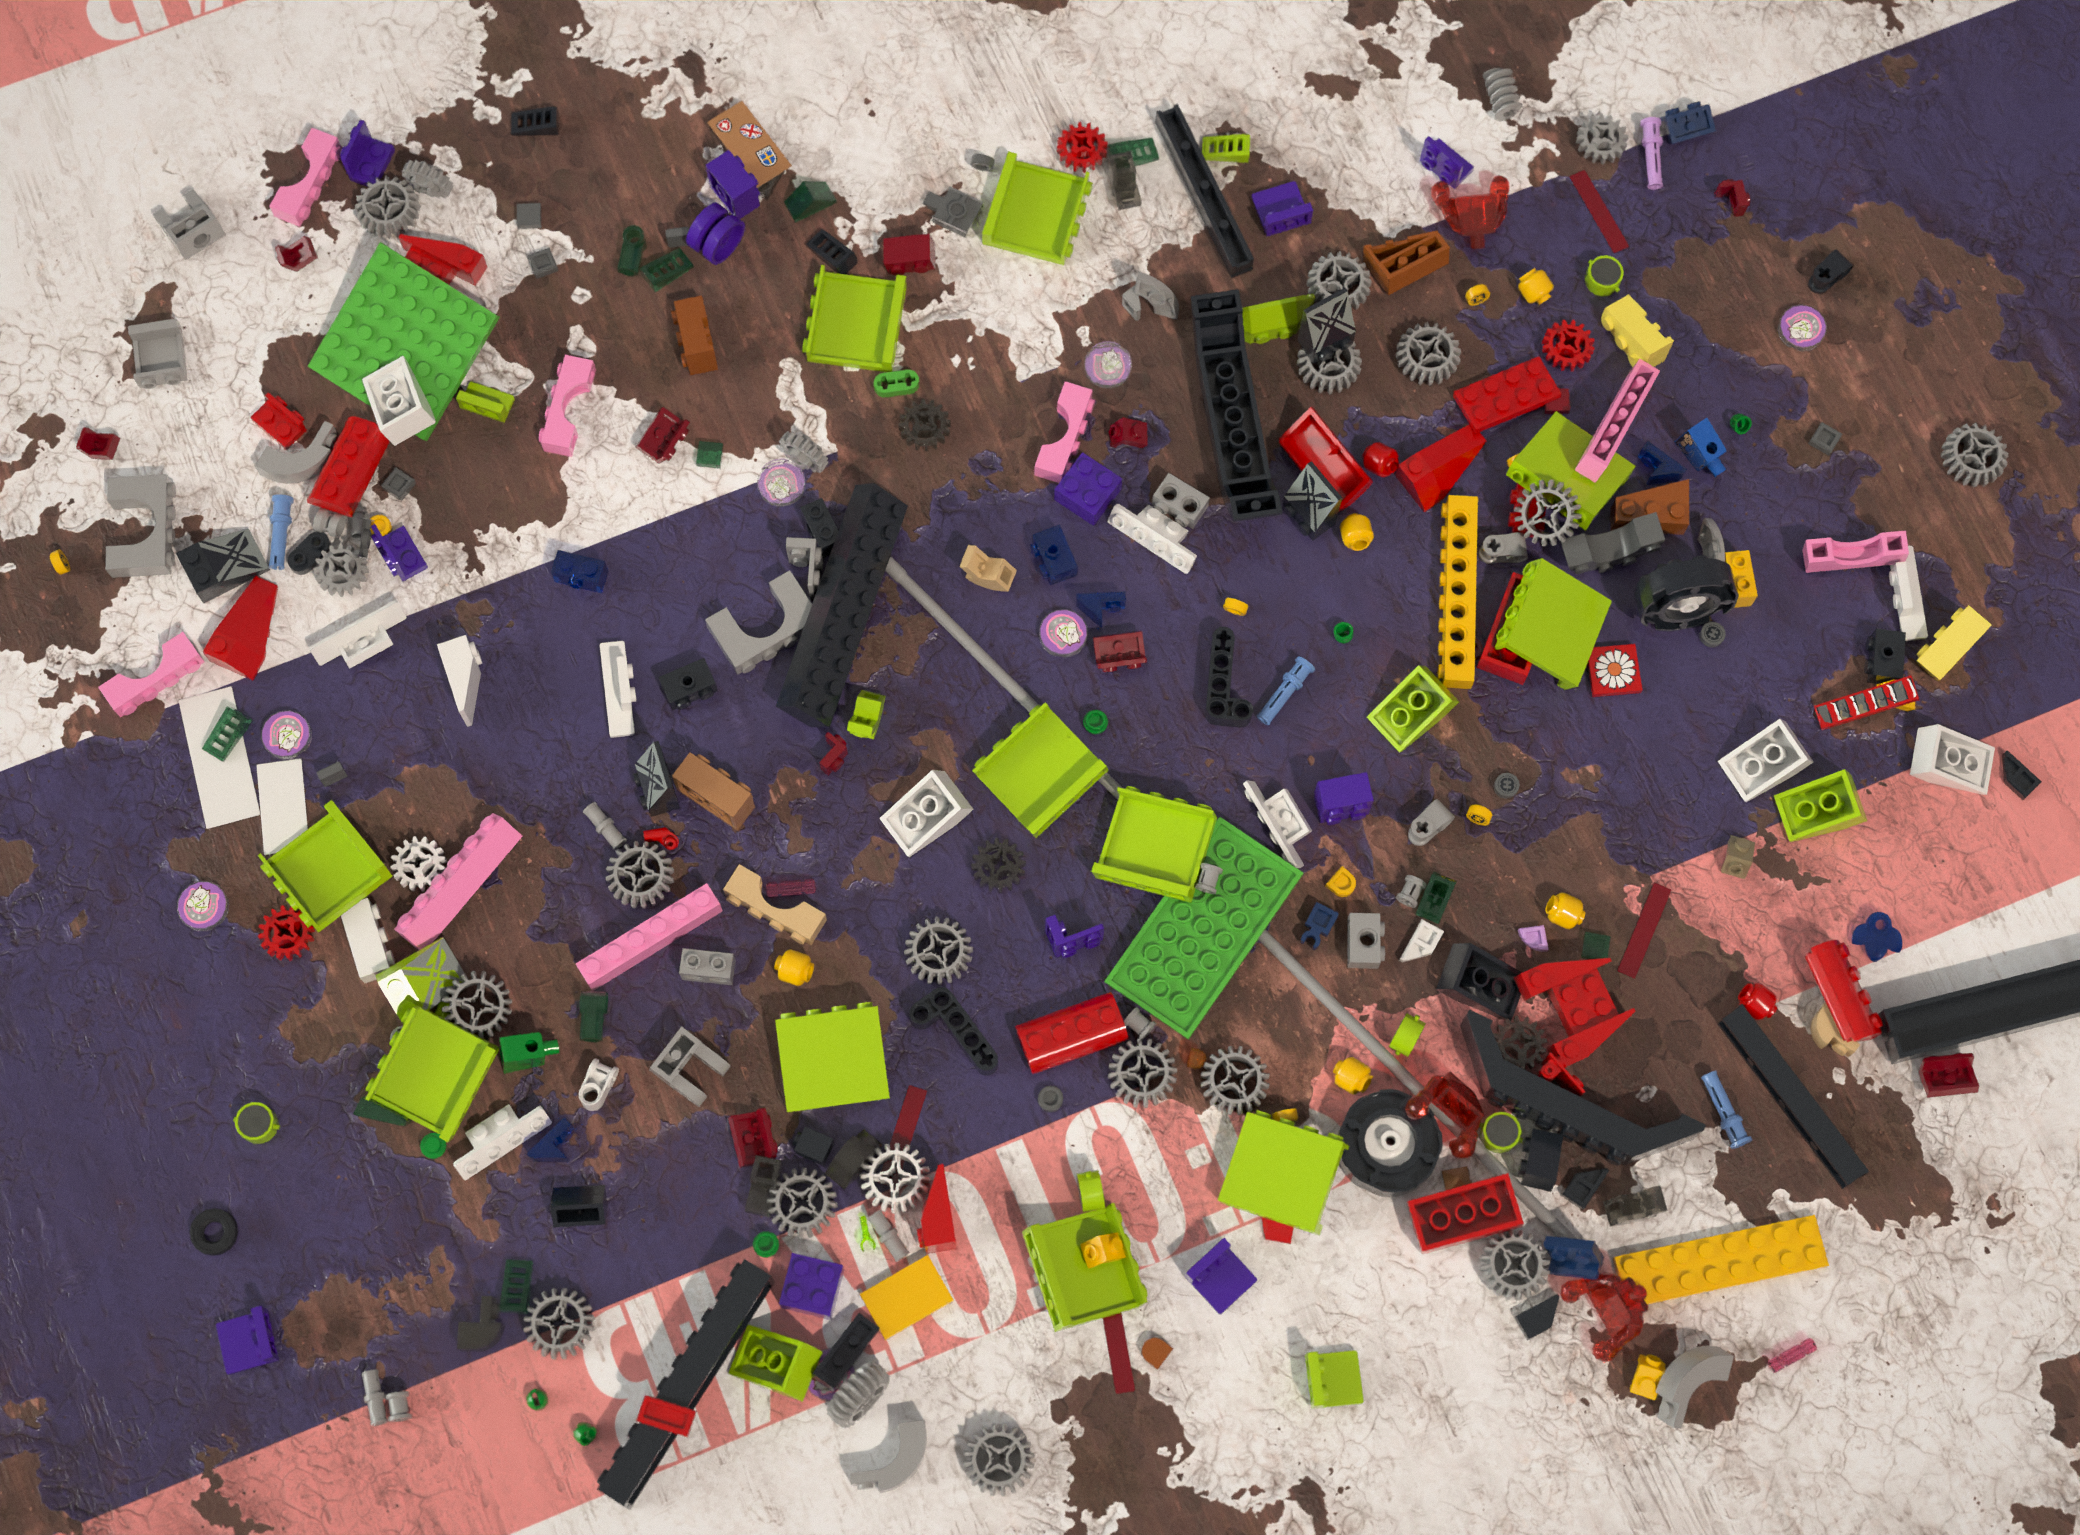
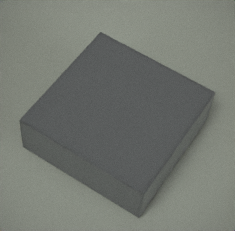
M541 203L517 204L518 229L542 228Z
M689 227L665 230L669 248L688 246L686 238Z
M550 247L527 255L536 279L559 271Z
M1821 422L1808 444L1829 456L1842 433Z
M395 467L381 487L402 502L415 486L416 481Z
M340 762L317 771V775L325 787L348 777Z

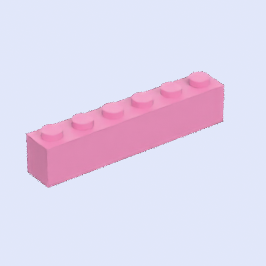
M1639 358L1624 380L1575 471L1596 483L1609 465L1660 370Z
M494 813L487 816L481 822L478 831L466 839L462 850L450 858L445 870L433 878L428 890L416 898L411 910L399 918L398 925L394 930L418 950L433 943L522 838V835L502 817Z
M706 883L576 963V966L593 992L721 913V905Z

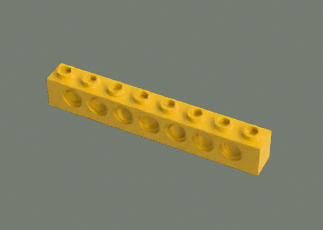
M1448 495L1446 503H1442L1441 518H1445V526L1441 527V541H1445V549H1441L1440 563H1444V572H1440L1439 584L1444 586V593L1439 598V609H1443V618H1439L1438 631L1443 633V638L1438 643V656H1442V664H1438L1437 678L1442 679L1441 683L1446 688L1471 689L1474 683L1478 497ZM1453 520H1461L1464 525L1457 526ZM1459 542L1464 548L1457 549L1452 543ZM1459 565L1464 571L1457 572L1452 566ZM1459 588L1463 594L1456 595L1451 589ZM1458 611L1463 617L1455 618L1451 612ZM1458 634L1463 640L1454 641L1450 635ZM1457 657L1461 660L1462 664H1453L1450 658Z

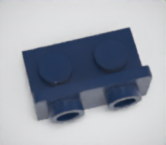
M1701 101L1687 104V109L1679 111V107L1665 111V116L1659 117L1661 122H1664L1669 144L1716 131L1710 104L1701 105Z
M1553 1236L1545 1237L1543 1245L1551 1257L1548 1267L1550 1275L1598 1279L1604 1256L1595 1241Z

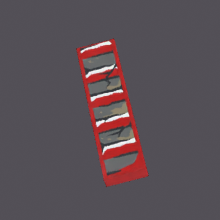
M1910 675L1815 705L1814 709L1821 730H1826L1919 701V697Z

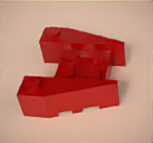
M402 234L398 237L403 250L408 252L405 256L407 259L449 285L456 276L476 286L488 268L483 254L463 244Z
M1611 958L1543 963L1514 977L1524 1001L1546 991L1548 992L1568 1038L1546 1048L1549 1053L1551 1052L1554 1056H1559L1565 1062L1566 1067L1587 1058L1636 1012L1633 1008L1618 1014L1597 968L1611 962Z

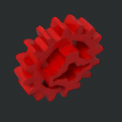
M1078 122L1077 128L1070 124L1069 132L1063 129L1062 137H1058L1057 153L1059 154L1060 162L1065 161L1066 168L1071 165L1074 166V172L1078 168H1082L1083 173H1086L1087 167L1094 171L1095 163L1102 165L1103 158L1107 156L1108 142L1105 141L1104 133L1099 134V127L1091 129V123L1083 127L1082 123ZM1094 142L1097 144V151L1095 150ZM1067 144L1069 145V148L1071 149V152H1070V153H1069L1068 150H1067Z
M1562 320L1561 326L1555 322L1552 329H1547L1546 336L1542 340V344H1544L1542 353H1548L1545 360L1549 361L1552 359L1554 361L1552 367H1556L1558 364L1561 365V371H1564L1566 366L1571 371H1574L1576 365L1580 369L1583 368L1584 362L1588 363L1595 349L1592 346L1595 341L1594 338H1588L1591 331L1587 330L1584 332L1583 323L1578 327L1575 326V320H1572L1571 324H1567L1566 320ZM1554 338H1556V341H1555V342H1556V346H1555V347H1553V339H1554ZM1581 344H1583V352H1582V353L1580 352V351H1581V348H1580V345H1581Z
M281 905L280 912L271 909L272 916L264 915L263 918L266 924L259 925V928L264 931V933L258 935V938L264 941L261 947L264 950L268 949L267 953L271 957L276 954V958L282 961L284 955H286L289 961H292L293 954L302 957V949L310 950L307 942H314L315 940L309 935L315 932V928L313 926L308 928L299 917L302 914L301 910L297 912V910L294 911L290 907L289 911H287L284 905ZM280 928H281L282 930H284V931H285V930L288 931V932L290 931L291 934L293 935V938H292L291 936H289V935H288V936L285 935V934L283 935V933H282V931L280 930ZM303 928L302 936L300 937L299 930ZM272 929H273V931H274V936L272 937V940H273V941H271V930H272Z

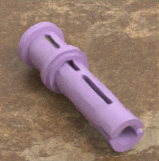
M1648 117L1640 121V126L1643 128L1641 144L1646 151L1647 188L1651 190L1663 187L1660 146L1663 143V139L1660 137L1659 128L1662 122L1658 117Z

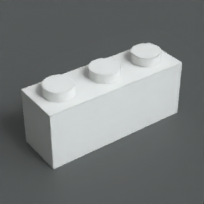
M366 898L341 915L360 979L364 983L377 980L375 975L396 964L392 951H387L385 946L388 937L384 927L380 928L377 919L381 918V914L377 904L373 905Z

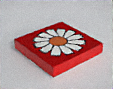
M1635 644L1593 647L1587 663L1592 697L1642 692Z

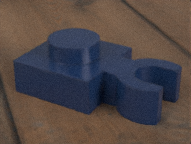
M1316 902L1304 925L1310 931H1306L1302 935L1300 943L1304 944L1307 938H1313L1315 943L1312 949L1316 950L1321 941L1320 934L1325 937L1328 936L1339 913Z

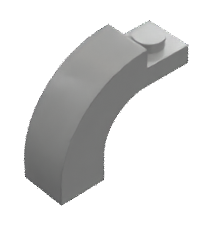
M324 421L313 442L305 450L294 454H286L266 446L255 467L261 476L279 483L294 484L310 480L320 474L331 453L330 448H333L338 439V433L333 424Z
M1699 1346L1677 1357L1662 1375L1656 1389V1393L1663 1397L1657 1418L1672 1428L1682 1429L1692 1393L1706 1381H1728L1734 1356L1718 1346Z
M925 1420L898 1423L900 1448L893 1462L882 1469L850 1473L851 1485L857 1486L858 1490L873 1488V1483H878L879 1493H885L906 1483L916 1473L925 1455L927 1444Z

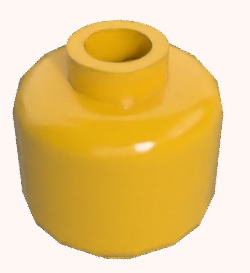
M1534 268L1519 278L1521 282L1518 284V289L1528 303L1532 304L1537 301L1540 305L1551 298L1549 292L1553 290L1554 285L1544 270L1537 271Z
M1350 514L1341 522L1339 528L1343 543L1347 548L1361 551L1366 549L1373 541L1374 534L1371 523L1365 515Z
M1561 892L1556 896L1553 895L1546 905L1545 912L1548 914L1549 921L1565 929H1572L1576 924L1580 925L1584 920L1585 911L1583 910L1582 901L1567 893Z
M789 949L783 956L779 955L777 957L774 969L778 970V978L781 981L801 986L805 982L808 983L814 971V963H811V958L807 954Z
M1352 1056L1344 1061L1339 1060L1333 1069L1335 1084L1352 1095L1360 1092L1364 1093L1373 1079L1370 1067Z

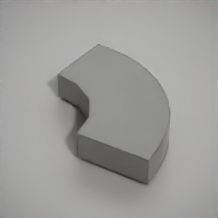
M1138 272L1134 293L1145 297L1154 307L1155 314L1177 319L1179 303L1174 293L1158 279Z
M1704 518L1697 539L1701 544L1703 555L1707 556V558L1725 562V549L1721 532L1712 518Z

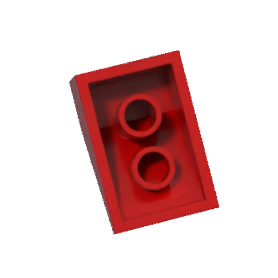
M940 1164L937 1167L921 1218L922 1228L917 1229L920 1248L925 1247L926 1254L957 1249L944 1164Z

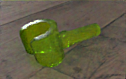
M861 1216L863 1240L860 1243V1248L865 1252L863 1243L866 1240H870L873 1243V1250H875L876 1243L870 1237L866 1216Z

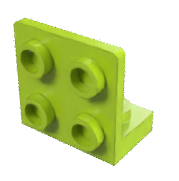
M1356 1350L1318 1354V1351L1307 1352L1305 1362L1311 1409L1355 1405L1364 1402L1358 1352Z

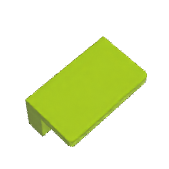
M470 382L466 392L459 390L456 400L461 409L505 423L515 398L513 395Z

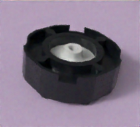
M1700 555L1687 561H1682L1681 559L1671 560L1666 566L1641 576L1634 596L1640 620L1644 626L1647 627L1649 622L1655 624L1656 630L1674 631L1694 628L1712 622L1710 615L1720 610L1723 611L1724 615L1735 607L1739 594L1731 566L1722 560Z
M1394 1089L1379 1090V1092L1371 1093L1358 1099L1349 1108L1337 1134L1343 1137L1342 1142L1349 1146L1348 1150L1344 1149L1339 1163L1346 1176L1356 1186L1381 1197L1402 1196L1424 1184L1432 1174L1443 1146L1442 1132L1439 1129L1433 1111L1420 1099ZM1386 1141H1390L1392 1145H1388Z

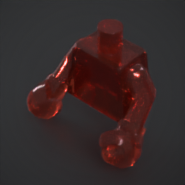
M1497 175L1490 184V193L1450 197L1448 184L1445 181H1438L1431 188V199L1442 211L1445 220L1452 230L1458 232L1461 236L1470 235L1471 249L1485 248L1484 234L1495 233L1496 228L1501 226L1507 215L1510 184L1506 177Z
M1448 1072L1445 1076H1434L1428 1081L1423 1090H1420L1417 1095L1408 1100L1405 1106L1406 1115L1412 1120L1421 1119L1428 1114L1430 1103L1434 1104L1462 1129L1457 1139L1449 1141V1149H1451L1452 1155L1459 1159L1470 1158L1476 1150L1477 1131L1482 1118L1485 1116L1478 1098L1452 1072Z
M1609 1272L1599 1273L1596 1280L1582 1278L1580 1280L1566 1281L1561 1286L1560 1295L1562 1300L1566 1303H1574L1580 1299L1581 1295L1587 1293L1611 1336L1607 1341L1602 1340L1594 1345L1592 1349L1593 1356L1604 1363L1612 1361L1619 1351L1624 1348L1625 1344L1641 1333L1644 1323L1643 1315L1649 1311V1307L1644 1300L1647 1297L1646 1289L1642 1285H1636L1631 1277L1622 1279L1619 1275Z

